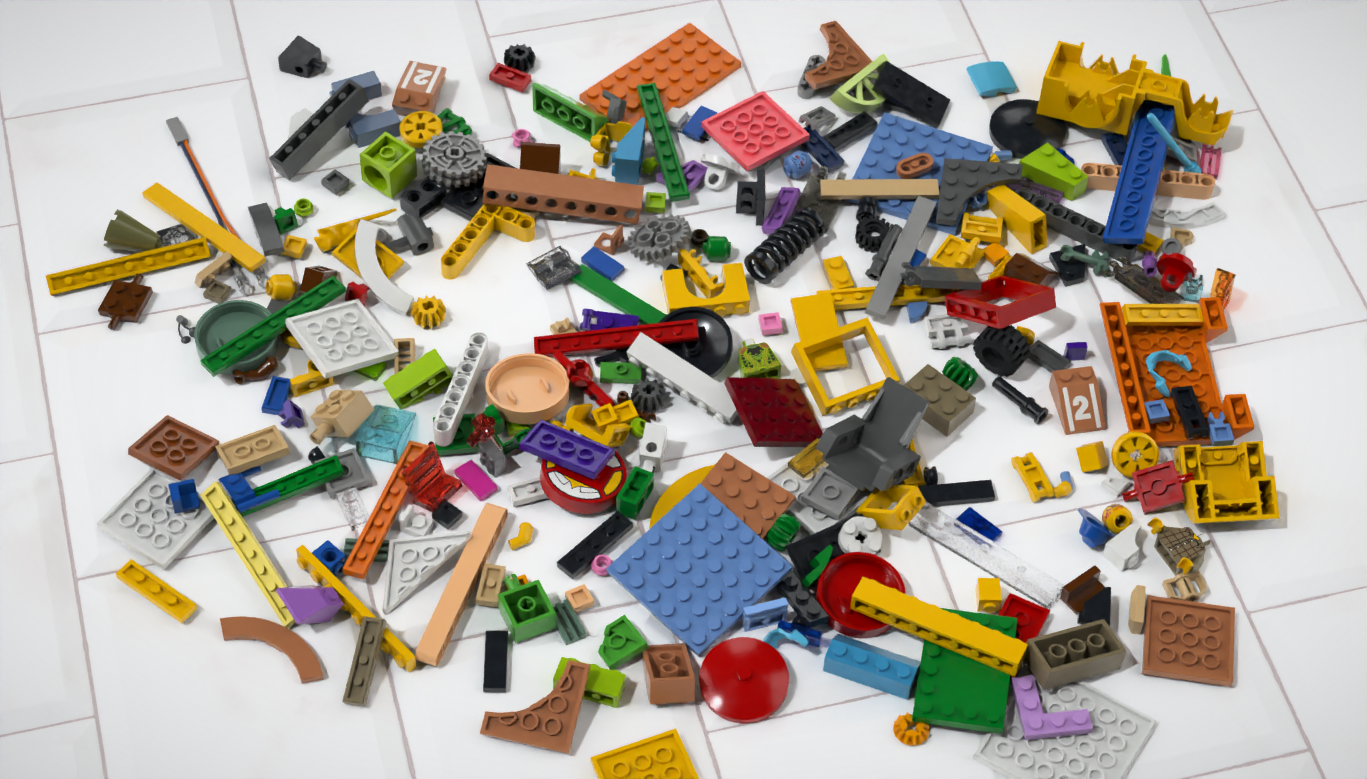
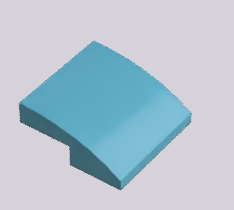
M1003 61L983 62L966 68L979 96L995 97L998 92L1014 93L1017 89Z

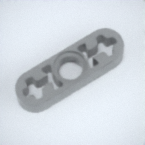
M812 55L806 64L797 89V94L802 99H810L815 94L816 90L813 89L804 77L806 72L815 69L814 65L818 63L817 67L825 63V58L821 55Z

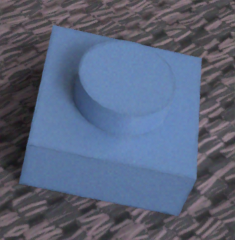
M1163 399L1144 403L1149 424L1169 421L1170 414Z

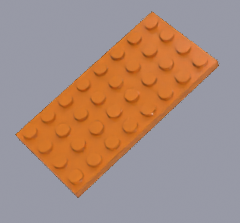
M689 22L579 94V100L589 108L607 117L610 101L602 96L603 91L607 90L620 99L627 100L624 118L621 122H627L634 126L641 117L645 118L637 93V85L656 83L666 114L672 107L680 109L741 68L742 62ZM645 120V132H646V131L648 130V126H647V123H646V120Z

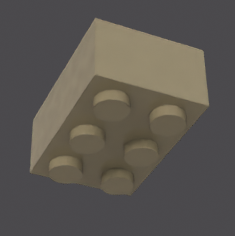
M929 364L903 385L930 402L922 419L946 437L974 412L976 397Z

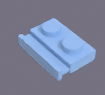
M786 597L744 607L742 619L744 632L787 622V606L789 604Z

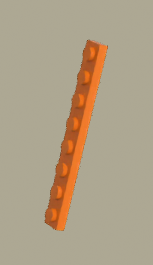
M411 440L408 441L343 567V574L364 580L429 453V445Z

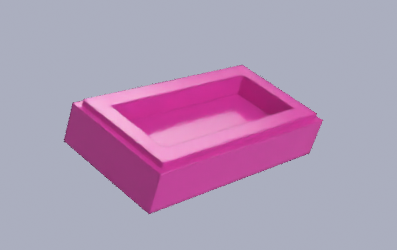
M472 459L454 470V474L480 502L497 491L495 483Z

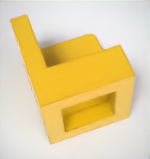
M1103 440L1083 444L1076 448L1082 472L1102 469L1109 465Z

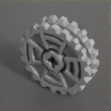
M449 131L448 134L442 132L439 136L434 135L431 140L426 141V146L423 147L422 168H424V173L429 175V179L437 180V184L441 185L444 183L446 187L455 185L456 188H459L460 185L469 186L470 182L476 183L478 178L481 179L483 177V173L486 170L487 151L484 150L485 146L479 144L477 138L472 139L470 134L463 135V132L455 134L453 131Z

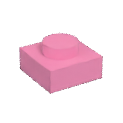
M779 312L759 314L758 321L762 335L782 333L783 327Z

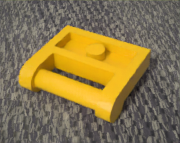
M964 212L960 238L972 240L974 237H978L980 241L1000 243L1003 217H997V219L969 215L970 213Z

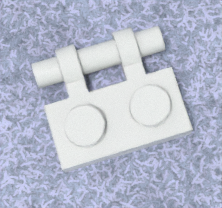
M947 314L924 317L923 322L928 338L937 337L935 340H930L931 348L939 347V349H944L946 346L952 345L959 347L972 342L971 335L963 336V333L968 332L967 320ZM954 334V336H955V337L945 338V335Z

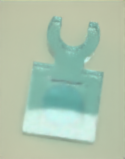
M1192 273L1188 274L1187 281L1183 282L1179 300L1199 302L1204 287L1203 275L1200 274L1198 279L1192 278Z

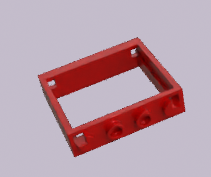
M1003 275L983 281L981 290L961 289L945 295L947 315L998 329L1056 308L1054 288ZM1000 297L1017 300L1003 306L987 303Z

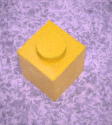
M978 578L975 589L977 612H999L1002 601L1000 578Z

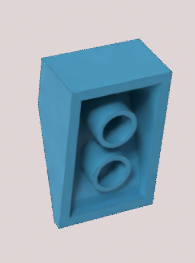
M641 117L617 144L616 152L612 153V163H615V165H612V176L615 177V182L639 185L645 147L646 118Z

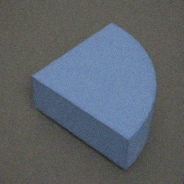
M927 301L907 303L906 308L910 323L918 321L926 313Z

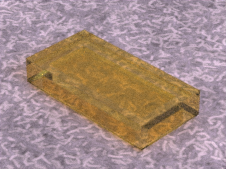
M818 438L788 462V467L802 478H805L824 462V454L816 449L820 441Z

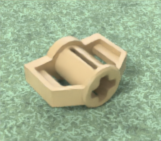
M1200 571L1191 574L1187 573V575L1180 573L1174 578L1163 580L1162 583L1167 597L1172 599L1197 602L1207 590V585ZM1192 581L1196 582L1200 590L1199 593L1195 591L1191 583ZM1172 586L1177 587L1181 597L1176 596Z

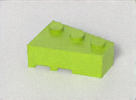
M1049 143L1044 144L1019 161V164H1023L1021 178L1026 177L1033 180V184L1037 186L1040 184L1050 188V192L1072 201L1086 191L1089 176Z
M434 348L415 362L408 364L398 373L390 376L383 382V385L401 410L423 401V396L433 392L436 395L442 393L441 389L450 385L453 374Z

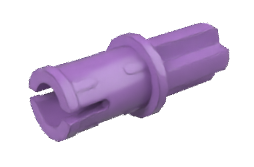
M1146 250L1143 253L1142 267L1147 277H1153L1157 274V259L1152 250L1150 252Z

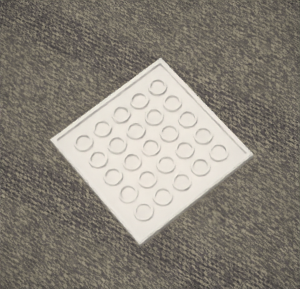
M1030 669L1027 671L1025 676L1033 675ZM1034 676L1043 714L1088 709L1093 727L1092 733L1025 740L1014 695L1012 694L1006 705L1003 734L988 732L972 758L1008 779H1123L1154 729L1157 720L1082 680L1043 690Z

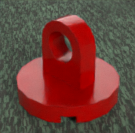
M1164 253L1161 255L1156 266L1162 276L1160 279L1161 287L1168 292H1175L1181 284L1192 282L1197 273V268L1193 266L1192 260L1179 253H1172L1171 255Z

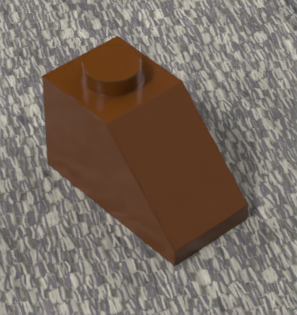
M320 265L305 267L300 291L308 292L331 276L336 277L338 271Z

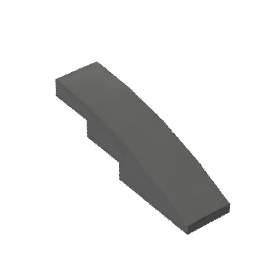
M267 202L248 206L255 234L262 247L264 256L283 253L284 246Z

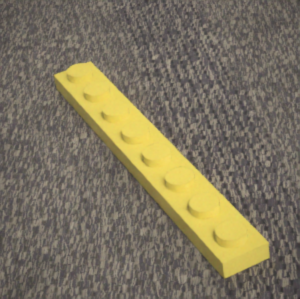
M215 481L200 494L201 498L284 627L290 628L296 622L276 592L278 588L287 587V585L222 485Z

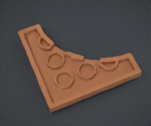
M836 20L821 24L819 29L828 44L829 54L824 64L806 72L804 78L814 90L850 80L869 65L872 60Z
M568 660L561 678L555 685L556 687L546 697H543L526 709L516 712L485 711L480 734L569 754L591 665Z

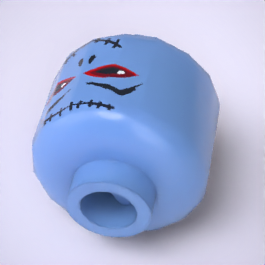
M798 150L784 158L783 171L787 176L799 179L811 171L812 159L807 152Z

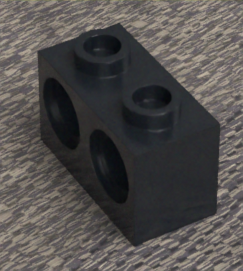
M427 176L400 195L401 210L411 217L423 218L441 205V201L446 196L445 187L437 184L436 180H431Z

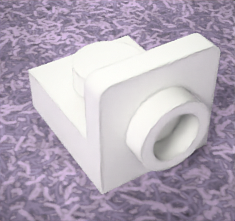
M411 504L408 505L406 510L401 511L398 518L401 532L413 537L428 535L434 525L433 519L415 513L414 506Z

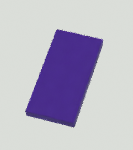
M541 419L519 443L520 450L591 479H595L615 455V449Z

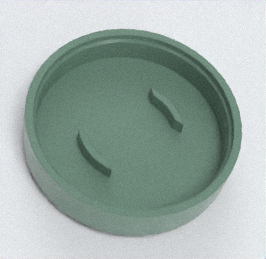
M231 300L213 306L200 317L195 327L194 339L199 358L203 359L272 315V313L264 306L247 300ZM279 335L221 373L232 375L234 370H241L243 372L257 370L266 362L267 357L276 354L279 346Z

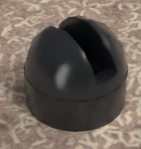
M318 446L313 448L308 454V459L312 464H315L317 460L326 458Z

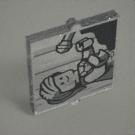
M181 223L156 231L161 236L160 240L163 241L161 247L197 239V235Z

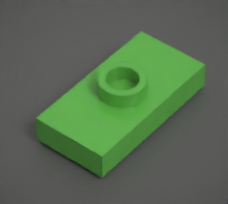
M619 362L600 363V383L638 384L639 379L641 380L642 366L636 367L631 363Z

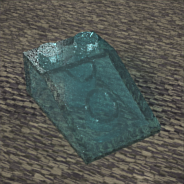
M376 404L374 406L375 410L360 427L355 440L356 451L360 457L397 464L414 423L416 413Z

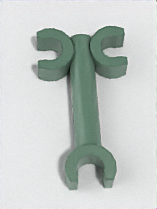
M1066 244L1060 248V251L1064 252L1060 257L1061 260L1069 261L1074 259L1095 265L1093 273L1097 275L1101 270L1105 278L1110 273V268L1107 265V258L1109 257L1107 251L1101 256L1096 248L1092 256L1075 252L1072 247Z

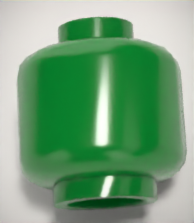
M709 236L707 242H703L702 254H706L708 261L725 262L727 257L730 258L731 242H728V238L725 236Z

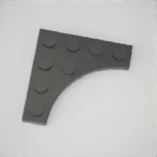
M944 158L936 224L956 225L965 202L970 197L973 198L983 192L984 188L988 186L1021 184L1023 164Z

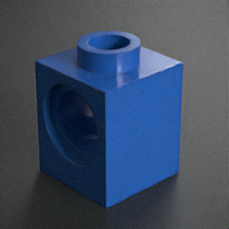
M329 540L312 552L335 577L343 573L346 555Z

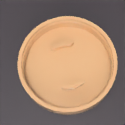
M524 353L507 357L490 369L485 380L488 406L493 404L500 417L512 423L536 424L540 419L547 421L558 415L565 408L569 400V379L565 368L556 360L540 354Z

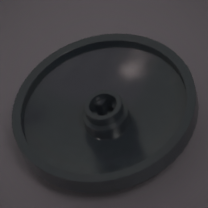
M1017 99L1002 104L993 112L989 123V135L999 150L1012 151V157L1022 159L1046 143H1049L1058 151L1065 140V122L1061 119L1037 114L1039 101Z
M684 307L667 314L659 323L697 319L699 341L662 344V346L711 378L721 373L730 361L733 352L732 334L725 320L714 311L703 307Z

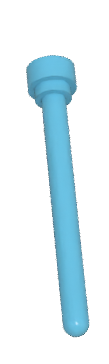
M1149 113L1147 119L1184 165V172L1201 173L1200 166L1188 159L1153 113Z

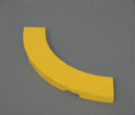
M715 464L694 470L669 486L656 503L650 519L649 529L700 484Z

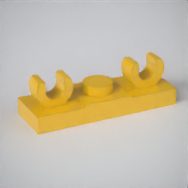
M679 249L677 259L679 266L688 271L689 278L706 298L716 297V292H721L724 288L723 282L715 284L718 282V276L715 275L711 278L707 276L706 269L700 266L702 257L693 258L696 256L695 249L689 252L686 249Z

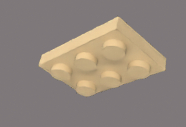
M276 425L215 446L216 452L229 475L238 474L290 454L289 447Z

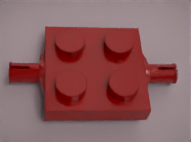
M1173 460L1132 472L1134 490L1122 493L1125 502L1137 498L1141 503L1143 513L1146 514L1186 502L1183 494V484L1195 480L1193 472L1180 476L1176 471Z

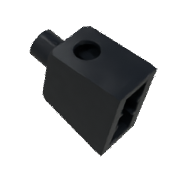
M299 35L278 57L279 70L281 72L303 78H309L315 70L324 73L327 68V63L322 61L321 49Z

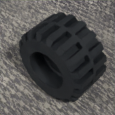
M1012 325L1002 329L987 326L973 343V351L979 362L993 374H998L1002 377H1009L1020 368L1029 357L1030 347L1026 342V338Z

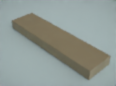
M363 616L342 700L344 704L366 707L387 623L385 619Z

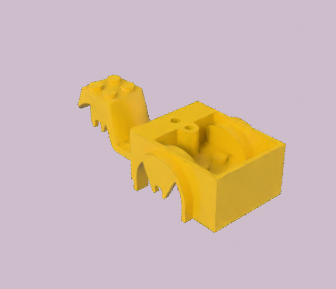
M1058 41L1043 77L1037 114L1074 122L1086 128H1098L1127 135L1133 115L1144 100L1161 102L1164 105L1174 106L1178 137L1201 142L1205 145H1215L1220 138H1224L1233 110L1216 114L1219 104L1217 96L1214 97L1213 102H1207L1205 100L1206 94H1203L1193 103L1190 86L1186 80L1154 73V70L1146 68L1148 62L1136 59L1137 55L1135 54L1132 56L1129 69L1121 73L1118 71L1114 57H1111L1110 62L1103 61V54L1086 68L1082 57L1085 42H1081L1079 46Z

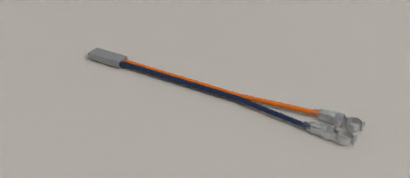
M178 116L167 119L166 125L176 145L181 146L219 225L224 228L223 221L230 232L240 239L225 218L188 145L189 138ZM231 259V270L239 292L245 296V291L240 289L241 285L244 284L249 286L248 292L251 294V286L246 281L245 274L241 272L239 266ZM260 266L253 271V274L257 278L258 285L264 288V284L259 283L260 278L264 277V279L268 280L270 278L265 275L264 267Z

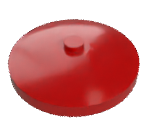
M736 637L719 643L706 655L699 672V688L706 705L719 717L734 723H755L770 717L781 707L788 693L789 672L783 657L768 643L750 637Z

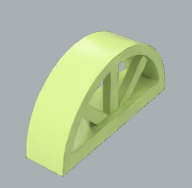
M884 53L838 88L829 99L839 108L855 114H860L864 111L870 113L876 110L886 98L871 90L873 84L868 79L876 80L885 61H890ZM862 83L874 95L876 100H863ZM855 87H856V98H854V97L850 96L849 94H847V93H849L851 90H853Z

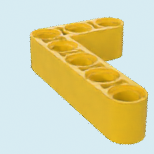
M484 204L442 255V276L448 280L457 278L495 230L522 242L532 241L535 238L534 219L510 207Z

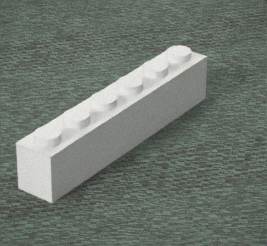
M640 332L627 350L628 361L636 367L642 366L646 369L645 372L653 378L659 377L668 388L672 390L676 388L680 391V395L689 401L693 399L703 411L707 412L710 410L720 422L725 423L726 421L731 424L738 415L724 385L642 332Z

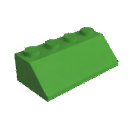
M535 82L532 84L533 112L590 142L591 137L595 136L605 123H608V117L596 112L587 105H583L572 97H568L557 89L546 84Z

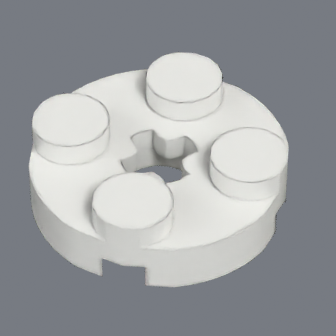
M853 517L842 526L839 532V546L845 554L866 552L875 555L882 546L881 530L872 518ZM858 533L865 537L863 543L855 539Z

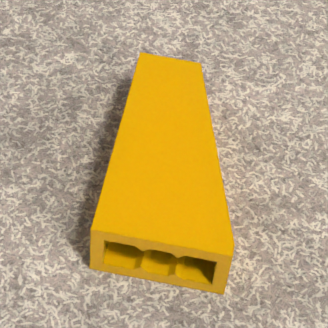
M1005 185L997 186L987 191L988 208L996 217H1003V225L1030 254H1034L1047 247L1045 213Z

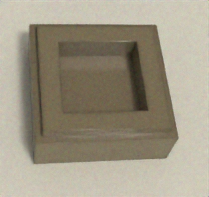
M213 280L203 292V296L210 301L220 304L229 296L232 288L222 282Z

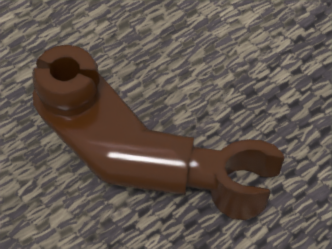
M269 356L266 358V362L257 370H248V372L234 370L232 375L235 383L242 384L245 379H249V381L264 380L277 369L278 362L274 356Z
M626 391L618 392V404L630 400ZM635 408L639 418L648 423H651L649 419L656 421L654 413L646 414L642 410Z

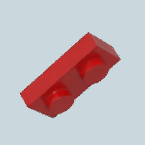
M497 63L489 74V80L522 93L532 81L530 74L501 63Z

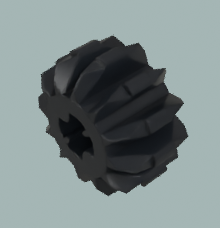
M517 43L516 46L510 45L509 49H505L503 62L511 68L522 72H529L531 68H534L535 54L530 46L526 47L525 43L523 45Z

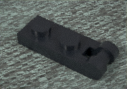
M1192 385L1172 388L1170 394L1184 427L1186 439H1193L1195 436L1208 437L1209 429Z

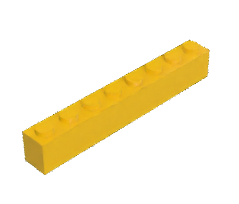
M862 577L852 595L850 609L1011 676H1016L1025 658L1028 644L1021 640L1011 638L997 630L989 629L978 622L960 617L956 613H950L936 605L921 601L917 597L899 592L895 588L882 585L873 579Z

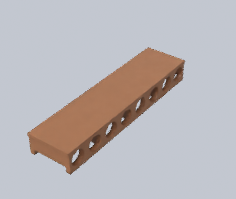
M487 164L483 185V203L638 224L642 209L644 186ZM495 191L497 198L490 199L487 196V192ZM512 193L515 194L517 201L511 202L507 198H510ZM531 196H534L537 203L529 204L527 201L531 199ZM551 199H554V203L557 206L549 207L547 204ZM570 202H574L576 209L570 210L567 206L570 205ZM590 204H593L596 211L591 213L586 209L590 207ZM609 207H613V211L616 214L608 215L606 212L609 210ZM629 210H634L637 213L633 218L626 216Z

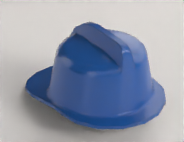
M1082 508L1078 509V512L1083 517L1079 534L1082 536L1085 544L1095 548L1097 545H1103L1110 536L1115 537L1097 517Z

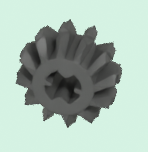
M647 377L645 382L639 379L638 384L633 385L631 400L635 408H639L642 411L647 410L650 413L652 410L658 412L659 408L664 406L666 392L663 383L658 384L656 379L650 381Z

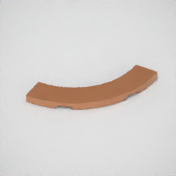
M236 616L220 618L224 641L238 639L253 641L256 639L266 642L267 645L281 653L283 652L290 659L298 672L301 684L324 680L316 655L309 645L290 629L278 623L256 617Z

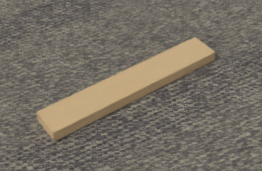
M938 179L820 180L821 200L861 199L862 197H872L874 199H917L918 196L927 199H939Z

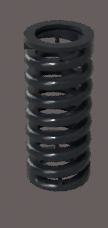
M799 208L794 215L789 217L774 233L770 234L766 240L762 241L753 252L744 258V264L748 273L759 283H771L778 276V273L783 272L785 267L790 266L792 261L805 252V249L810 248L812 243L824 235L826 228L820 215L811 208ZM804 216H807V217L811 218L812 220H814V222L816 223V225H814L809 219H807V218L804 217ZM754 266H756L757 270H758L763 276H765V278H764V277H761V276L755 271Z

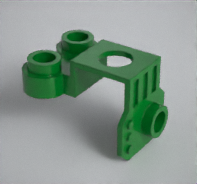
M491 404L482 412L486 419L485 424L504 455L519 449V443L531 431V428H526L503 444L497 435L506 430L496 407Z

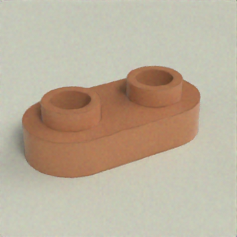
M918 153L900 160L897 163L896 174L902 179H911L929 172L933 167V157L928 153Z

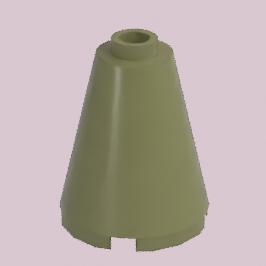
M117 209L114 212L117 217L115 220H110L104 236V241L107 242L103 244L107 248L143 252L160 248L163 241L160 240L161 236L124 211Z

